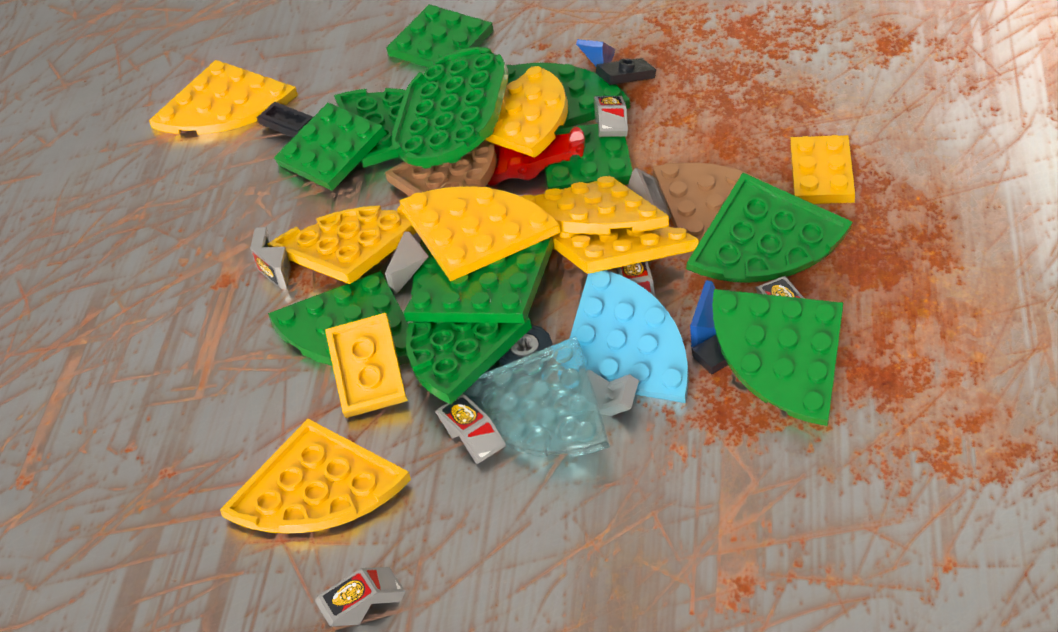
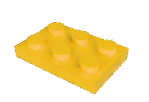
M849 135L790 137L794 196L812 204L855 203Z
M386 313L325 329L342 412L345 418L408 401Z

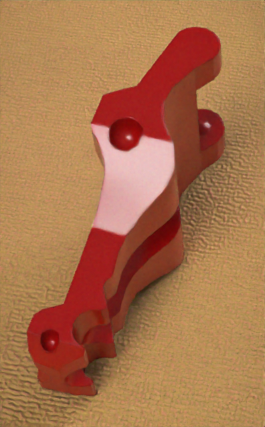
M574 127L568 134L555 135V139L535 158L494 144L497 158H499L498 167L495 168L488 185L495 186L508 178L531 180L549 164L558 163L562 160L570 161L572 155L582 157L585 148L584 132L579 127Z

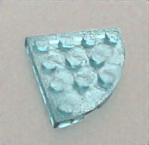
M576 336L484 373L463 393L490 417L502 437L501 440L506 443L507 447L513 450L541 457H548V454H569L570 457L594 453L610 447L581 345Z

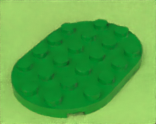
M484 47L457 50L433 61L434 65L429 67L424 75L419 72L413 78L405 91L392 132L393 146L404 162L423 168H430L448 162L455 163L463 155L472 151L493 134L500 115L509 77L508 68L500 54L496 55L492 53L491 49Z

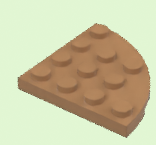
M484 140L472 151L463 155L458 162H448L430 168H423L403 162L386 171L385 175L389 183L408 196L414 193L449 187H485L495 171L497 155L494 143Z
M666 163L653 166V176L658 182L671 214L674 227L686 229V233L698 238V244L741 174L746 173L740 169L707 163ZM746 173V174H748V175H750V176H752V177H755V178H757V179L763 181L762 179H760V178H758V177H756V176H754V175H751V174H749V173Z

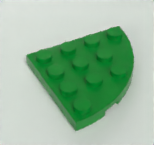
M524 63L506 65L509 72L507 85L517 80L529 68L539 66L551 72L559 79L568 100V114L564 125L559 126L557 129L569 128L595 120L594 96H622L626 109L631 108L630 99L616 84L609 85L595 72L573 66L572 64Z
M385 88L384 92L367 93V89H360L334 95L338 107L382 125L387 133L361 160L363 167L400 157L392 143V132L406 90Z
M742 173L689 258L686 269L702 276L730 282H765L784 276H791L810 268L834 251L850 231L853 222L746 173Z
M553 237L453 281H450L444 271L440 270L425 282L409 301L403 312L406 322L525 323L554 247Z
M381 271L358 279L351 284L339 286L268 313L270 322L283 341L298 348L302 355L330 366L333 365L325 329L386 313L399 365L410 363L406 350V333L409 323L406 322L404 313Z
M714 289L712 306L716 336L726 362L740 382L764 403H771L777 408L786 411L787 415L809 423L828 426L843 302Z
M527 317L525 323L409 322L406 333V350L411 368L418 381L431 394L452 404L532 328L531 321Z

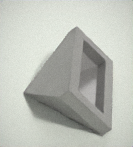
M635 168L632 171L628 188L666 213L670 219L671 214L656 178Z
M410 232L403 233L385 272L388 286L393 295H397L428 258L427 253Z

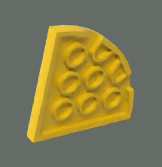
M215 60L149 119L151 128L173 134H180L182 130L197 131L198 135L218 133L257 121V116L273 102L286 105L298 93L295 86Z
M539 66L529 68L517 80L510 82L506 86L500 115L494 127V132L485 140L534 158L539 155L555 139L554 132L559 126L564 125L567 118L568 100L559 79L551 72Z
M611 176L600 177L597 181L591 183H574L571 187L561 190L548 189L544 194L536 196H521L549 213L559 224L560 232L610 235L611 229L631 228L632 233L669 227V217L666 213Z
M489 187L441 188L414 193L409 197L399 200L402 211L450 281L560 233L557 221L540 206L516 194Z
M380 205L366 206L316 218V224L302 230L294 227L267 245L268 247H285L289 261L351 284L394 251L404 232H410L414 235L417 231L402 211L401 206L397 210H382Z
M672 227L632 233L631 228L611 229L610 235L560 232L552 236L554 241L553 248L587 274L691 252L698 245V238L686 233V229Z
M307 419L230 498L220 511L223 518L254 530L284 534L319 531L353 521L375 510L400 492L411 481L407 470Z

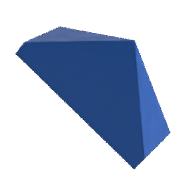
M577 39L576 45L595 67L597 64L610 63L612 61L615 48L601 41Z
M705 281L690 325L691 347H695L716 335L712 306L713 292L716 288L712 281Z

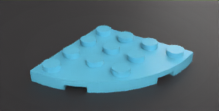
M607 270L588 274L560 369V382L569 383V380L574 375L587 370L593 371L609 382L630 374L639 380L635 395L686 403L689 382L687 356L681 334L669 312L650 292L624 276Z

